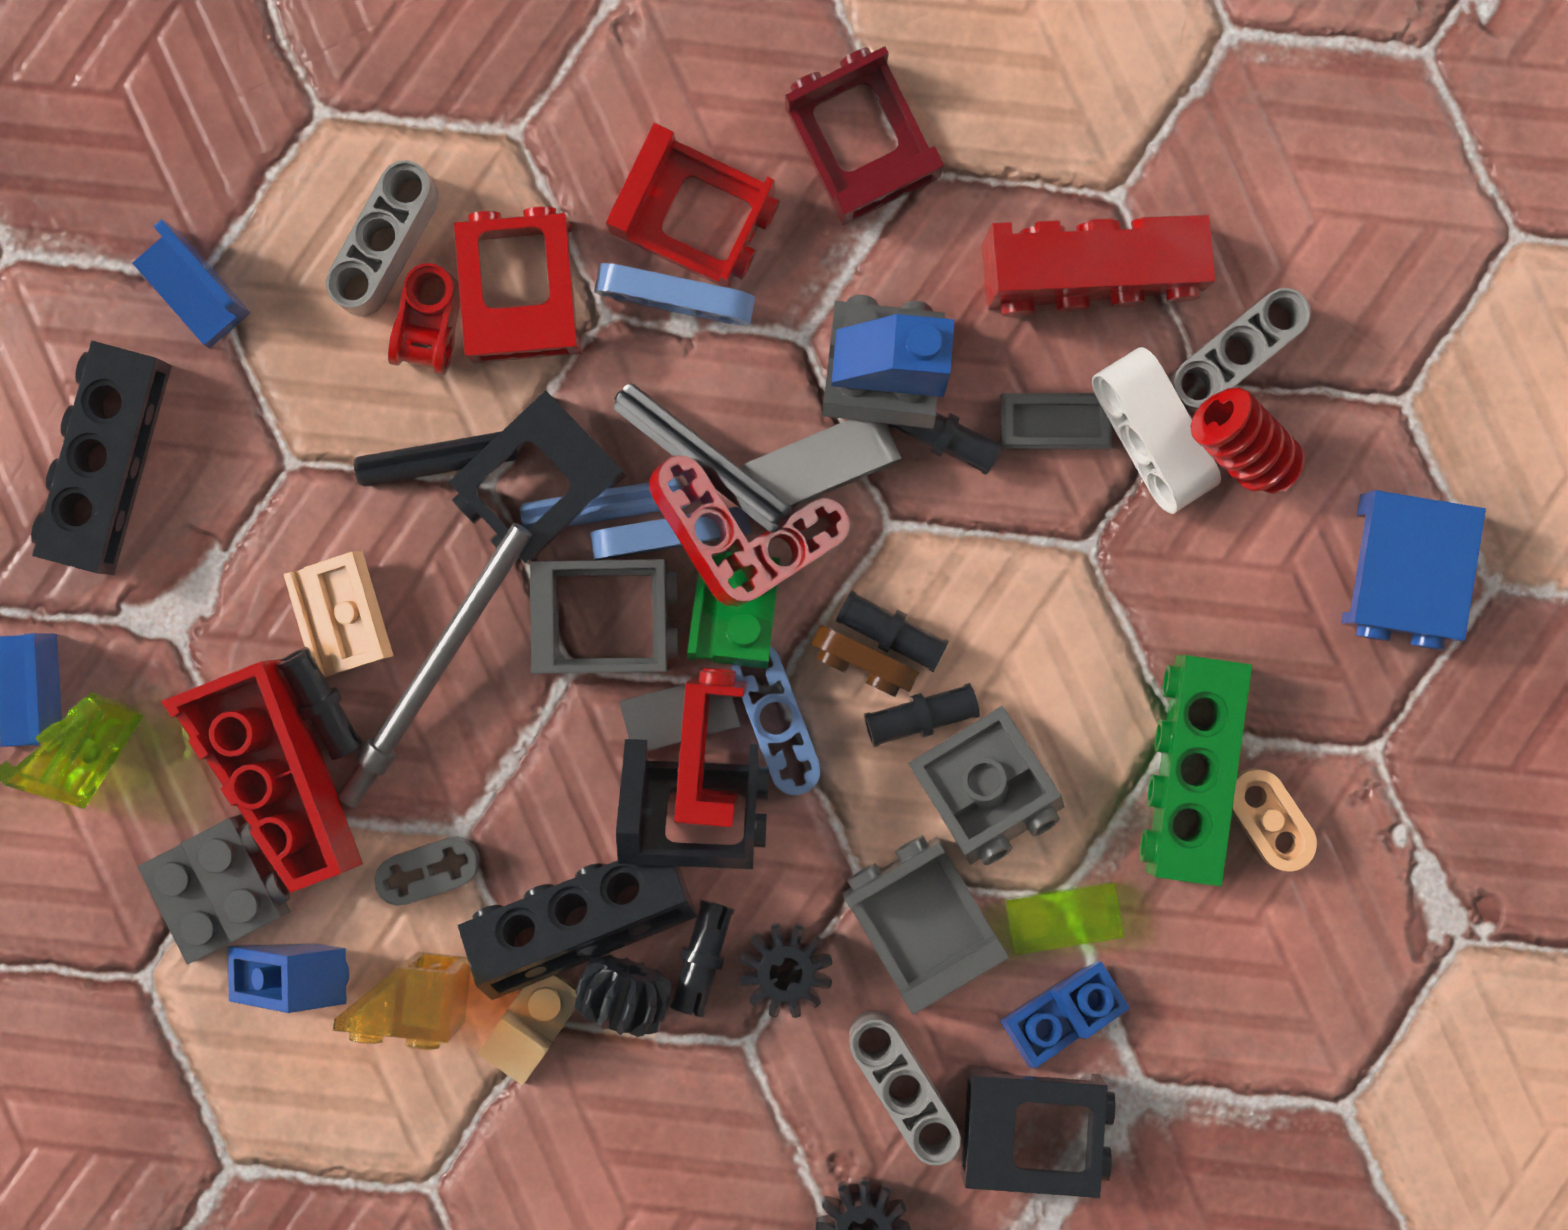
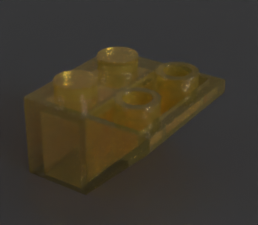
M416 952L334 1019L333 1031L349 1032V1040L357 1043H382L384 1036L405 1038V1045L414 1049H439L440 1042L448 1043L465 1023L471 972L467 957Z

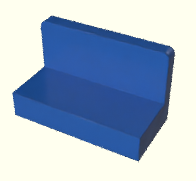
M161 219L153 227L162 237L133 261L132 264L204 346L211 348L251 312L183 234Z
M29 633L15 636H0V746H39L63 743L57 634Z

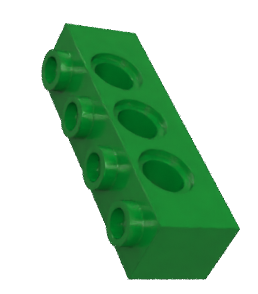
M1175 655L1174 665L1168 664L1166 666L1162 684V695L1169 698L1167 720H1159L1155 734V752L1162 753L1159 775H1151L1147 792V805L1154 808L1151 830L1144 829L1139 851L1140 862L1147 863L1146 872L1156 878L1222 887L1252 664L1190 655ZM1204 698L1212 707V719L1204 728L1196 729L1188 718L1189 707L1195 700ZM1198 753L1204 760L1205 771L1200 780L1188 784L1181 776V764L1188 755ZM1191 808L1197 816V827L1190 836L1178 838L1173 830V820L1178 812Z

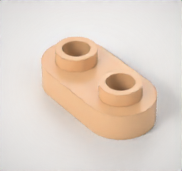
M1251 768L1237 773L1232 814L1261 858L1268 865L1282 871L1291 872L1304 868L1315 855L1317 848L1316 836L1282 782L1274 774L1261 769ZM1251 786L1259 787L1262 793L1260 802L1254 806H1249L1245 801V793ZM1288 832L1292 837V845L1288 850L1280 852L1276 848V838L1280 833Z

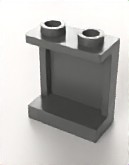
M923 835L898 848L895 851L898 860L879 870L876 863L852 875L847 880L851 888L842 892L847 905L855 914L898 987L901 997L912 1015L1009 958L947 855L940 840L935 837L927 842Z

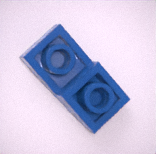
M1096 961L1040 993L999 1021L1027 1066L1036 1069L1078 1038H1089L1129 1010L1130 1007L1102 961Z

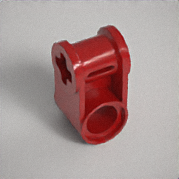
M423 263L415 266L407 274L398 315L390 335L388 347L389 364L399 366L404 361L432 367L435 374L446 375L453 355L455 328L461 303L459 282L443 267L433 263ZM432 278L443 279L445 283L443 299L437 304L425 305L421 299L423 285ZM416 342L420 344L430 345L432 347L430 349H427L418 346H413L412 344Z

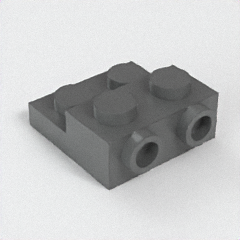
M854 295L848 298L846 302L835 301L822 416L933 429L936 418L937 396L831 386L836 330L894 314L945 318V313L934 312L930 305L921 301L907 302L901 308L880 306L874 298L867 295Z
M1003 705L908 763L970 865L981 859L984 865H990L999 861L1012 850L1013 847L1009 842L1010 840L1027 830L1032 836L1048 831L1059 822L1060 817L1057 812L1065 807L1061 794Z
M241 814L230 817L137 866L187 965L291 912L286 901L290 900L289 890L275 870L270 872L261 854L262 850L250 834L252 828L248 822L245 823Z

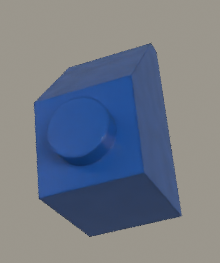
M894 314L837 329L831 386L944 397L951 372L955 319Z
M315 943L228 946L229 1002L285 1013L347 1004L346 985L349 981V967L346 962V948Z

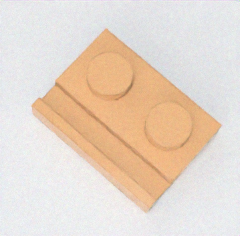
M352 551L307 566L304 569L283 574L304 646L309 647L311 655L324 678L393 657L363 551Z

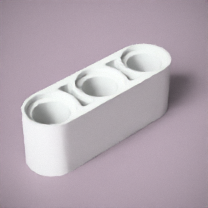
M1139 347L1092 377L1093 391L1149 492L1163 510L1174 514L1220 484V471L1215 460L1192 437L1190 428L1192 419L1163 367L1149 350Z

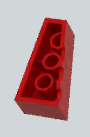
M1209 215L1141 217L1131 221L1132 229H1121V222L1113 220V218L1092 219L1077 225L1076 231H1065V226L1060 225V220L1038 221L1035 223V226L1025 228L1020 233L1014 234L1012 222L992 223L982 243L987 310L1001 309L1002 316L1017 317L1035 313L1034 306L1056 304L1058 312H1073L1090 308L1089 301L1111 299L1112 307H1130L1144 304V296L1166 294V302L1171 303L1199 299V291H1205L1215 282Z
M281 659L260 661L162 700L161 703L171 718L177 717L191 738L188 740V743L199 759H205L223 785L220 790L230 805H236L252 828L250 834L289 892L292 893L358 867L363 862L309 719L304 720L299 713L298 708L301 703L282 670H279L277 666Z

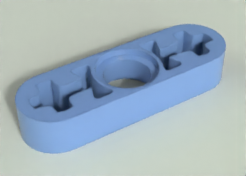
M601 263L599 265L594 288L596 294L610 299L739 326H750L756 300L755 296L736 289L611 263Z
M739 507L728 508L744 536L752 534L749 515ZM708 517L697 519L695 532L698 539L702 543L719 541L720 530L718 525ZM666 519L590 532L594 560L683 547Z
M770 646L769 656L773 666L766 670V677L770 687L777 681H781L784 693L765 695L753 704L749 692L760 691L756 678L753 675L744 677L739 665H732V670H736L737 681H748L747 691L742 700L774 784L784 793L801 795L810 791L817 784L820 777V764L777 651ZM771 702L784 703L792 712L791 726L781 734L767 732L760 723L761 710ZM799 732L804 743L794 744L792 747L799 761L809 760L812 769L804 772V783L795 785L792 778L782 779L779 770L787 766L783 750L781 749L772 755L768 744L788 741Z

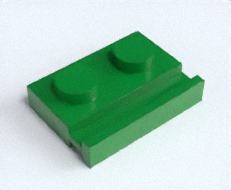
M733 553L718 554L712 557V559L717 564ZM770 557L775 564L780 566V558ZM740 570L735 572L728 579V582L734 589L741 586L747 578L745 573ZM698 572L688 645V660L696 661V658L713 660V663L768 669L777 585L746 604L738 607L727 606L716 599Z

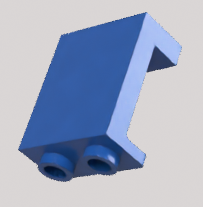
M1378 490L1360 494L1357 516L1365 517L1351 609L1349 612H1343L1341 624L1357 626V637L1390 641L1391 632L1412 635L1410 645L1429 649L1444 650L1446 641H1465L1486 508Z

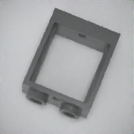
M664 559L530 562L531 674L669 671V660H679L678 627H668V605H678L677 571L668 572L667 561ZM652 576L653 658L560 659L558 577Z

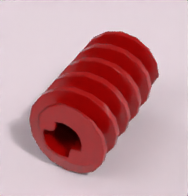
M1240 387L1228 388L1212 395L1195 412L1190 425L1192 437L1244 489L1253 492L1264 491L1271 494L1287 491L1301 475L1305 463L1303 447L1249 391Z

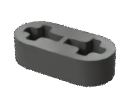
M455 836L396 854L382 862L377 869L374 878L375 889L379 896L387 903L399 906L461 887L471 881L477 874L481 863L480 853L475 844L470 840ZM447 847H452L456 855L465 853L468 858V863L461 867L462 876L459 877L455 876L452 869L434 874L431 864L440 862L448 856ZM400 864L403 872H410L421 868L424 877L411 882L408 885L409 893L403 894L400 886L391 888L388 883V878L396 873L394 865Z

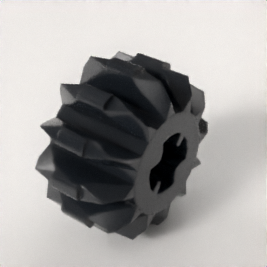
M773 923L771 925L772 943H769L759 933H755L751 938L754 947L761 955L750 951L742 952L740 962L755 970L740 975V984L746 987L760 984L751 994L750 1003L753 1006H757L768 996L772 998L769 1004V1016L777 1017L780 1013L781 1002H789L790 1014L793 1018L801 1016V1005L798 999L803 997L814 1008L821 1004L819 995L811 986L822 989H829L831 987V977L817 972V970L831 966L832 957L830 954L824 953L811 956L820 948L822 938L816 934L811 936L804 944L800 943L803 936L802 924L795 923L792 928L791 938L783 939L780 923ZM785 958L794 959L795 970L802 969L800 975L790 974L787 982L777 980V970H770L772 964L781 966Z
M612 955L590 958L586 969L583 970L575 992L577 997L574 1007L583 1014L587 1022L599 1024L602 1030L610 1029L616 1031L619 1035L629 1033L636 1037L644 1036V1034L649 1035L657 1033L661 1022L665 1020L671 1001L672 983L659 970L645 966L644 962L637 963L627 957L621 959Z
M868 1177L860 1178L859 1192L852 1193L846 1181L838 1183L841 1201L832 1196H824L821 1201L822 1208L829 1215L817 1217L815 1221L816 1230H853V1221L862 1224L867 1218L872 1219L873 1230H910L909 1222L899 1219L906 1212L904 1201L902 1199L889 1201L892 1191L887 1183L880 1185L874 1194L870 1193L871 1188Z

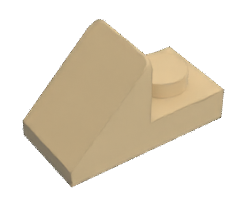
M556 974L522 988L480 1049L478 1055L523 1085L576 1009L574 1005L577 997L575 993L577 986L560 974Z

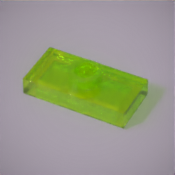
M1113 881L1004 898L1014 955L1124 938L1116 885Z

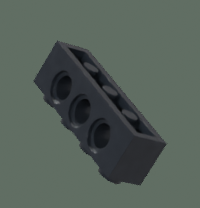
M91 340L88 352H84L81 355L76 367L75 379L79 387L74 405H70L66 409L62 418L61 435L64 437L60 456L59 459L53 460L47 472L46 488L50 492L45 510L37 515L32 526L31 541L35 544L32 556L97 574L115 575L172 368L171 364L152 356ZM118 391L122 398L121 409L115 416L107 419L103 412L104 400L110 393ZM103 444L107 451L106 463L100 470L93 472L88 462L89 454L95 446ZM87 497L92 505V515L85 524L80 526L75 520L74 508L80 499Z
M617 860L607 865L596 863L583 867L576 872L575 878L557 885L543 884L528 890L524 894L523 899L506 906L491 905L475 912L471 920L457 926L475 986L491 1000H494L588 962L590 958L603 956L696 918L697 914L680 866L618 864ZM639 886L638 895L632 902L624 905L617 904L618 896L625 888ZM578 907H587V913L580 923L566 926L567 917L572 910ZM535 927V933L531 941L524 946L515 947V940L518 934L526 928Z

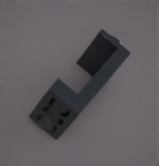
M546 390L449 481V484L459 493L452 499L454 504L474 524L481 518L485 520L497 533L490 539L491 543L497 548L509 529L479 498L478 487L524 443H534L568 478L570 488L554 506L528 529L532 536L517 560L520 558L529 565L530 562H536L535 556L607 488H614L627 476Z
M625 739L616 826L618 864L753 869L754 847L765 848L767 814L756 813L757 800L768 801L769 767H758L759 745L750 744L749 765L705 763L703 788L738 791V794L745 799L744 836L741 842L734 845L678 843L668 840L665 834L668 799L672 793L677 792L679 762L648 761L647 740Z
M968 1065L961 1177L965 1188L1100 1198L1101 1181H1109L1111 1176L1112 1154L1111 1148L1104 1146L1105 1125L1114 1124L1116 1109L1114 1091H1107L1108 1085L1100 1074H1091V1080L994 1074L990 1066ZM1030 1102L1088 1107L1085 1170L1073 1172L1016 1166L1013 1162L1015 1116L1018 1106L1022 1103Z

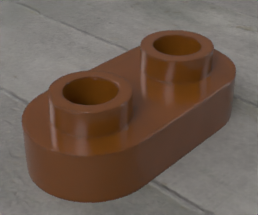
M819 625L811 642V645L820 649L816 660L843 673H846L849 665L852 664L870 673L866 684L893 697H896L900 688L911 692L920 673L823 625Z

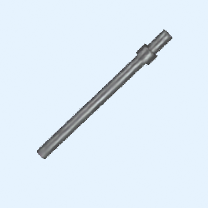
M512 524L375 739L368 738L356 756L359 764L338 795V798L346 805L357 807L377 775H384L396 757L394 749L530 540L532 534L521 525Z

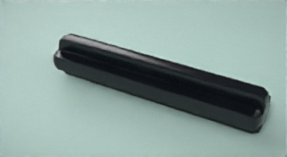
M502 431L358 456L354 459L355 476L359 485L367 487L463 469ZM516 450L504 462L514 461L515 459H517L518 450Z

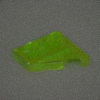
M91 692L72 707L64 719L52 723L37 735L35 739L41 746L19 764L13 767L8 761L0 765V782L14 789L85 809L142 720L143 715L130 705Z

